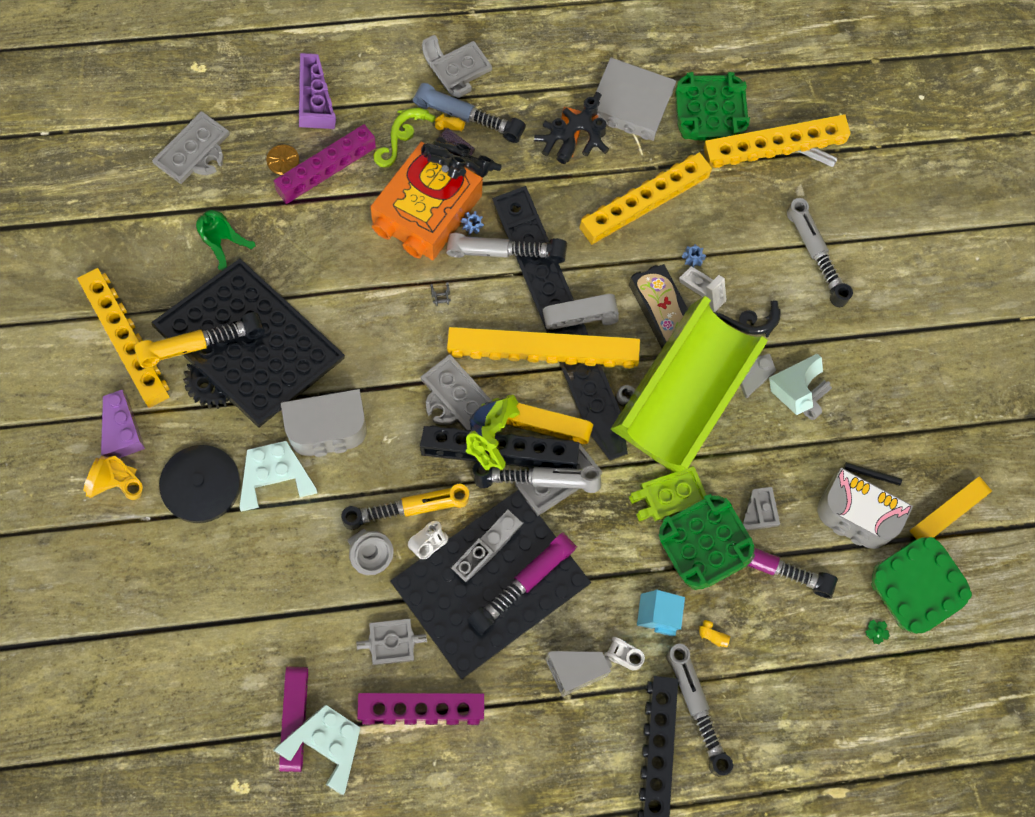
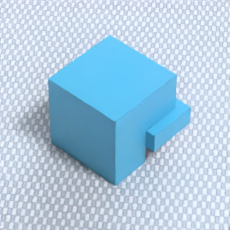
M660 590L642 593L640 596L637 626L649 629L655 628L654 632L676 636V630H680L682 627L685 597Z

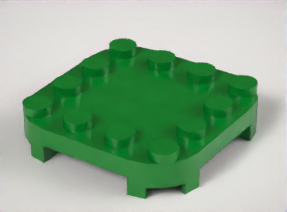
M688 72L686 76L678 81L675 92L677 124L681 136L684 139L712 140L744 134L750 123L746 99V82L736 77L734 72H728L727 76H694V72Z
M706 495L703 500L672 517L668 515L663 519L658 535L661 544L681 580L693 590L704 589L745 568L755 557V547L752 538L733 509L731 502L721 496Z
M922 537L912 540L882 562L877 563L872 573L871 586L873 590L877 591L898 622L897 625L909 633L918 634L930 631L961 610L972 597V592L966 578L944 546L933 537Z

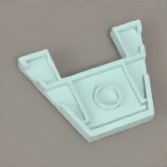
M287 441L247 450L240 500L241 512L259 508L255 488L290 479H296L300 497L317 494L316 487Z
M324 705L282 743L278 744L273 751L291 761L301 743L304 742L337 764L326 785L339 794L344 795L360 727L329 706Z

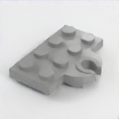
M201 111L152 160L153 164L180 184L193 172L199 175L213 174L217 172L216 168L213 165H208V162L215 160L218 166L222 167L224 156L219 145L230 133Z
M450 354L421 376V381L431 391L426 400L427 415H431L432 411L436 408H440L443 411L442 415L433 418V422L436 424L451 425L458 421L465 430H471L469 420L473 413L481 407V404L492 401Z
M579 444L577 469H583L588 465L598 467L582 445ZM521 482L515 483V487L520 491L537 516L579 490L578 488L534 487L533 484H527L526 482L523 484Z

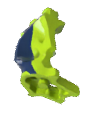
M513 394L503 399L495 398L491 402L481 404V407L473 413L469 420L471 431L466 437V452L475 456L485 470H489L491 467H497L500 470L505 468L506 462L497 449L499 443L495 439V433L502 432L501 428H505L508 417L514 418L520 414L516 407L518 401Z

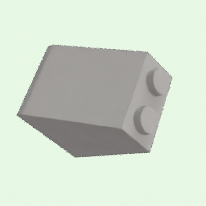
M551 651L545 658L562 697L607 677L612 667L609 657H604L603 652Z

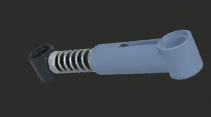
M421 83L413 97V102L421 108L430 107L466 122L482 123V126L486 125L487 128H495L496 131L503 133V137L512 143L519 142L526 128V124L518 118L501 120L499 117L496 118L495 115L490 116V113L486 114V112L483 113L481 110L478 111L475 105L436 91L434 87L427 83Z

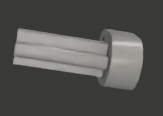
M824 380L811 391L813 407L803 412L811 420H815L822 414V409L817 401L832 389L829 381L826 382Z

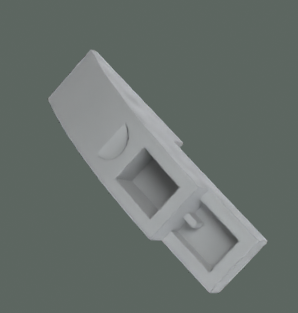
M507 510L452 566V569L467 582L497 554L523 523Z

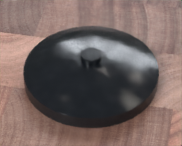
M209 445L190 446L177 452L164 466L159 481L160 495L168 510L179 519L191 523H206L223 516L236 502L241 486L240 474L232 458L221 449Z

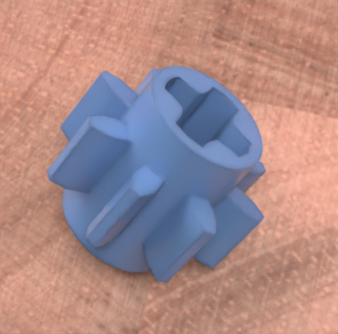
M476 211L472 215L467 212L465 218L460 220L463 223L462 230L468 231V235L473 231L475 234L479 233V228L484 226L481 223L483 217L476 215Z
M696 244L691 248L687 246L686 252H683L682 258L686 259L685 265L688 264L693 268L697 265L701 267L703 260L706 258V255L702 254L704 248H700Z

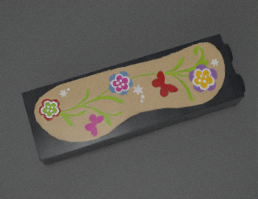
M665 264L660 266L654 265L645 272H636L631 276L629 287L661 348L664 347L688 310Z

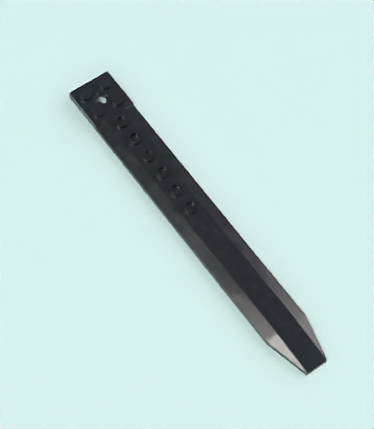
M526 186L492 198L508 239L513 242L515 241V243L520 241L523 244L524 242L525 244H529V242L534 244L535 242V244L540 243L542 245V243L549 242ZM513 206L521 208L519 212L516 213L511 211L513 210ZM520 254L515 256L546 333L589 336L584 323L557 329L546 328L543 315L545 307L574 301L559 263H552L546 257H535V255L532 257L530 255L527 257L525 255L520 256ZM559 362L581 418L593 424L590 436L609 461L628 455L626 440L611 430L621 411L601 364L587 366L585 363L569 365L565 362Z

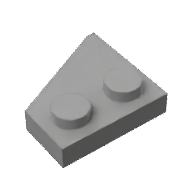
M770 354L759 356L742 381L741 388L745 398H748L776 372Z
M772 487L753 489L751 491L743 520V525L747 531L780 525Z

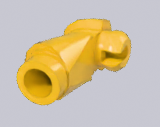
M441 114L435 119V128L437 130L446 128L462 132L465 127V121L457 117H446L444 114Z
M704 620L702 626H699L700 637L708 639L718 647L727 648L731 636L712 630L713 622Z

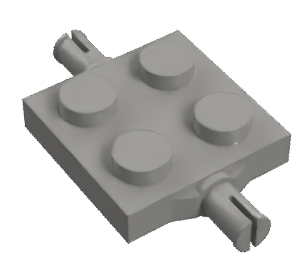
M403 619L369 623V640L356 641L357 650L369 648L372 653L373 665L414 661L413 650L415 643H427L426 634L414 635L411 629V620Z

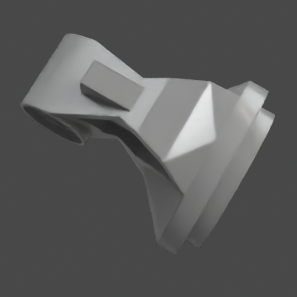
M362 529L347 539L351 546L349 549L351 565L359 573L376 575L389 566L393 558L394 549L391 541L385 534L378 531L366 532L365 529Z

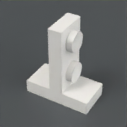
M691 266L679 277L681 284L700 296H706L711 300L709 304L713 312H716L726 302L725 278L720 275L713 280Z

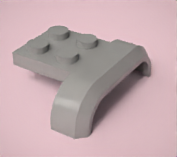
M435 35L423 40L422 51L424 57L451 96L460 98L470 93L472 87L469 82L492 71V65L474 41L443 55L439 47L438 38Z

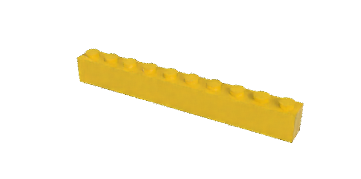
M449 327L447 350L448 354L455 358L470 356L473 359L489 357L492 360L508 358L510 361L525 359L533 363L541 360L550 364L565 362L569 365L585 363L587 366L604 364L605 367L621 365L624 368H634V366L638 367L640 339Z

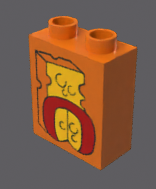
M421 141L370 206L373 222L372 228L384 239L389 240L393 236L402 241L403 248L411 256L420 259L424 255L434 261L448 242L449 235L455 233L461 225L460 220L465 218L467 212L470 213L482 197L483 178L465 168L466 174L464 176H460L458 179L449 177L448 172L442 171L441 165L428 162L427 158L421 154V148L425 144Z

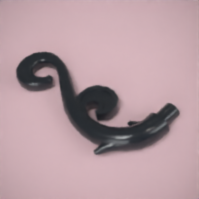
M771 301L770 314L766 317L768 321L760 326L747 324V321H750L752 325L757 322V314L751 310L742 312L739 316V322L724 314L714 313L721 320L741 332L752 335L766 334V337H769L780 321L781 309L778 307V301Z

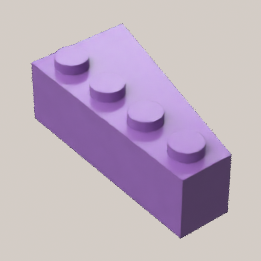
M300 53L299 127L335 129L336 116L333 112L319 55Z

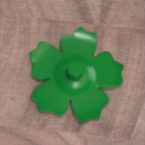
M875 620L869 621L867 626L869 630H866L865 633L869 639H873L874 644L879 645L883 642V639L888 640L890 637L889 631L884 630L887 627L885 621H878L877 623Z

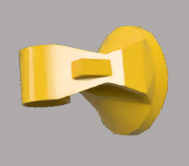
M101 456L100 459L96 458L92 464L83 491L86 492V497L93 498L107 489L119 487L128 499L136 500L141 497L143 486L135 476L137 469L125 465L116 456ZM131 485H136L139 491L132 494L127 489Z

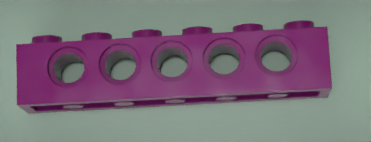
M363 124L273 180L276 192L288 204L376 148L375 136Z
M358 693L357 719L362 721L363 725H375V721H383V725H396V721H404V725H417V721H425V725H438V721H446V725H459V721H467V725H480V721H484V694ZM377 704L385 706V711L381 715L374 713V707ZM398 704L406 706V712L402 715L395 713V707ZM419 704L427 706V712L423 715L415 712ZM440 704H445L448 707V712L445 715H440L436 711ZM459 705H467L469 712L466 715L459 714L457 711Z

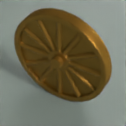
M281 144L270 149L266 162L272 172L283 175L299 165V155L292 146Z

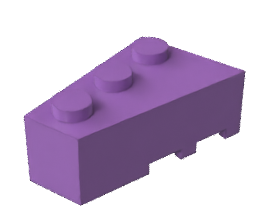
M119 390L103 396L101 456L121 458L145 449L129 399L124 391Z

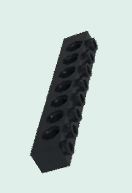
M434 425L423 427L420 442L421 456L479 462L475 456L466 452V437L471 430L440 428ZM495 433V439L499 443L497 447H504L498 449L506 462L505 465L528 468L577 469L580 444L578 442Z
M653 676L651 681L647 682L646 689L650 697L649 702H646L645 705L648 723L644 724L643 731L644 736H647L646 744H643L642 757H645V766H641L640 778L644 779L643 788L640 787L639 801H642V810H638L637 817H670L678 679ZM657 694L665 696L666 703L664 705L657 702ZM656 715H661L664 718L663 726L656 724ZM655 736L662 738V747L654 745L653 738ZM654 757L661 760L662 766L660 769L653 767L652 759ZM652 779H657L660 782V789L658 791L651 788L650 782ZM652 800L656 801L659 805L656 813L651 812L649 809V803Z

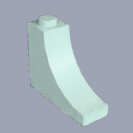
M815 354L769 377L771 392L796 415L813 407L812 392L807 387L814 377L823 372L822 357Z

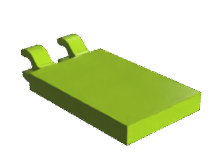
M692 466L687 470L642 483L640 485L641 490L632 492L629 499L631 504L645 499L649 508L642 509L636 514L639 522L653 517L654 521L666 518L668 515L669 517L700 502L706 496V492L695 467Z

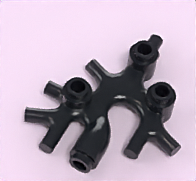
M595 92L593 97H588L584 100V109L580 114H574L568 108L563 110V114L569 120L567 125L561 118L553 120L552 123L544 121L543 127L549 129L551 133L547 135H534V142L546 143L542 151L543 155L548 156L556 141L562 140L563 144L556 155V159L561 164L569 162L575 151L576 141L574 134L578 130H585L590 137L582 151L584 156H588L594 147H598L604 154L609 151V148L601 140L606 134V121L603 118H596L592 121V117L598 113L599 100L602 96L599 92Z
M442 136L437 138V142L423 144L421 148V154L427 158L428 162L441 165L442 171L448 172V176L453 179H458V177L466 174L464 167L471 169L482 178L489 171H500L502 167L501 164L495 163L486 156L480 155L479 158L469 155L470 147L462 143H458L457 146L453 145Z

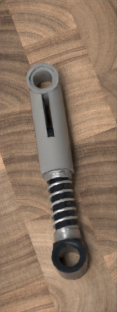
M796 198L792 201L787 211V217L794 222L811 258L818 262L822 274L825 275L826 283H829L831 303L835 307H844L852 297L853 289L850 285L842 282V279L838 277L839 273H836V269L833 268L832 260H829L830 256H828L829 249L808 210V202L803 198Z
M451 233L448 238L446 253L455 258H461L464 255L509 258L511 255L513 256V254L515 256L518 254L520 256L525 255L526 257L528 255L531 257L535 255V257H546L552 263H563L566 258L567 242L563 239L553 238L548 243H542V245L540 243L535 244V242L534 244H530V242L529 244H525V242L523 244L520 241L515 243V241L513 242L510 239L466 237L460 233Z
M477 462L472 468L475 484L479 488H488L493 483H499V481L500 483L503 481L505 483L509 481L513 483L515 481L517 484L519 482L522 484L526 482L527 484H533L534 487L578 488L588 493H595L601 488L600 469L593 465L585 466L583 469L534 467L529 471L527 469L521 471L520 468L519 471L516 468L514 470L510 468L509 470H505V468L500 470L496 467L485 470L481 463Z
M676 644L668 651L667 660L672 665L675 676L678 679V684L690 715L694 716V720H697L698 723L696 725L700 727L699 731L702 732L701 736L704 737L703 742H706L705 747L708 748L707 752L710 757L708 758L709 770L718 777L728 775L733 769V761L723 751L721 743L718 742L719 738L716 737L717 732H714L715 727H712L713 722L709 719L711 716H708L710 708L690 659V650L683 644ZM674 651H680L683 654V660H677L674 657ZM719 759L725 763L724 771H720L716 766Z

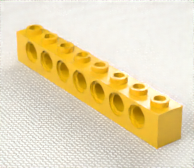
M844 114L707 140L703 150L709 165L714 168H720L726 164L736 165L747 160L752 162L763 157L772 158L779 154L789 155L800 150L805 152L816 147L825 148L832 144L841 145L847 142L851 133L846 115ZM757 144L762 145L763 148H759V147H757L756 145H757ZM738 148H744L746 151H740ZM721 151H726L728 154H722Z
M700 152L696 155H690L682 163L674 164L668 171L660 172L654 179L644 181L640 187L630 189L626 195L616 197L607 206L602 205L593 214L585 215L581 219L579 229L590 244L593 245L709 178L712 167Z
M96 268L78 277L77 279L148 408L170 398L167 393L170 388L165 380L161 381L158 377L161 372L157 365L138 370L140 364L136 353L130 354V352L135 350L134 346L143 340L139 333L135 334L132 330L136 327L131 318L126 319L124 314L127 311L122 302L118 304L116 301L119 296L114 288H109L108 284L111 282L106 273L101 274L100 270ZM112 304L109 308H105L106 305ZM116 319H120L118 323H113ZM129 334L127 338L121 339L123 335ZM154 380L152 385L146 386L149 381Z

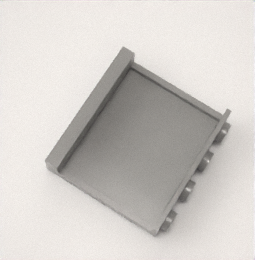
M610 57L596 92L602 95L599 100L598 118H603L606 124L612 128H618L626 133L635 134L643 139L654 141L669 99L673 94L676 80Z

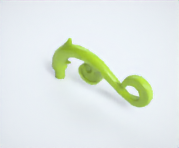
M423 108L398 110L397 112L400 114L394 120L391 128L392 156L390 159L384 160L382 155L389 153V148H379L374 152V162L384 168L390 167L395 163L398 152V139L408 141L414 136V129L409 124H404V131H400L401 125L406 120L414 118V120L422 119L433 123L436 116Z

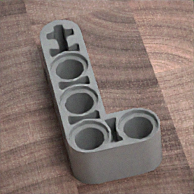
M605 294L550 305L543 309L547 329H557L602 320L603 325H612L619 321V312L614 294Z

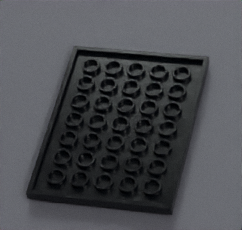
M239 258L152 321V326L166 339L200 329L203 332L206 330L211 331V329L216 330L217 327L220 329L222 326L226 327L227 324L231 326L232 323L240 322L245 314L251 312L258 313L265 329V333L261 337L249 339L247 336H235V338L231 337L229 340L228 338L224 339V341L220 340L219 343L217 341L214 344L210 343L205 349L183 354V356L260 428L282 410L281 403L293 401L344 360L345 355Z
M517 490L449 538L447 543L436 550L429 558L418 560L390 580V583L458 677L463 680L588 587L591 581L570 555L565 560H562L528 593L520 594V596L516 597V600L512 601V604L508 605V608L505 607L504 611H501L500 615L495 618L496 623L482 636L467 621L478 608L491 604V601H495V597H499L503 590H507V586H511V583L514 582V577L541 554L556 538L541 516L535 514L523 495ZM509 510L523 525L491 560L465 582L452 569V566Z

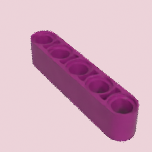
M286 667L281 743L306 721L308 667ZM304 742L301 743L291 761L280 755V772H302Z

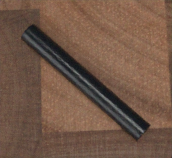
M845 462L843 467L847 471L898 486L902 483V478Z

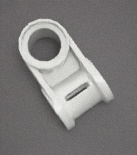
M432 521L409 539L408 547L420 559H427L447 543L448 535L441 530L442 526L438 521Z
M612 637V643L608 651L604 653V657L608 656L610 661L630 670L640 669L645 660L643 652L617 637ZM631 655L638 656L640 663L632 664L629 657Z

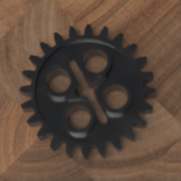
M187 364V368L190 371H184L186 378H183V381L186 384V391H189V397H193L195 403L200 401L202 407L207 403L209 409H211L213 404L216 405L217 409H219L222 403L227 407V402L230 400L216 387L212 394L214 385L192 364ZM204 383H207V384H208L207 387H205V388H200V386H201L202 384H204Z

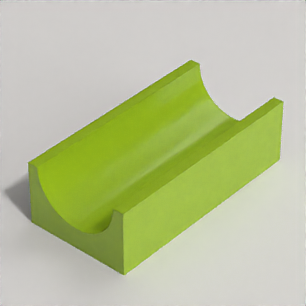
M706 296L690 305L611 427L613 432L673 473L688 469L768 342L763 336L755 337L744 334L723 322L710 308L709 303L711 300Z

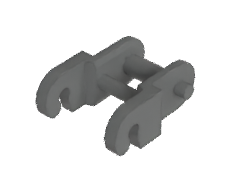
M446 282L447 290L444 293H436L433 284H430L432 297H435L433 304L436 303V306H438L439 303H447L449 305L451 299H448V295H450L449 282ZM446 295V299L437 300V296Z

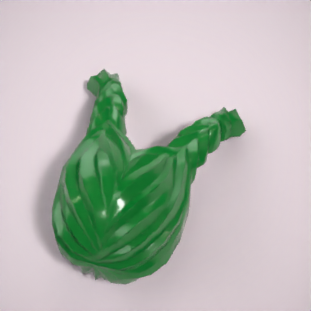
M206 211L196 221V229L205 244L211 247L216 258L219 260V270L223 271L227 268L226 256L221 247V239H229L233 243L245 246L250 250L256 247L254 241H248L240 237L238 233H235L227 218L219 211Z

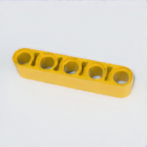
M518 403L516 406L520 414L514 418L508 417L506 422L507 425L564 440H572L580 444H588L593 424L587 420Z
M980 476L909 530V532L915 539L922 537L934 538L990 494L992 489Z

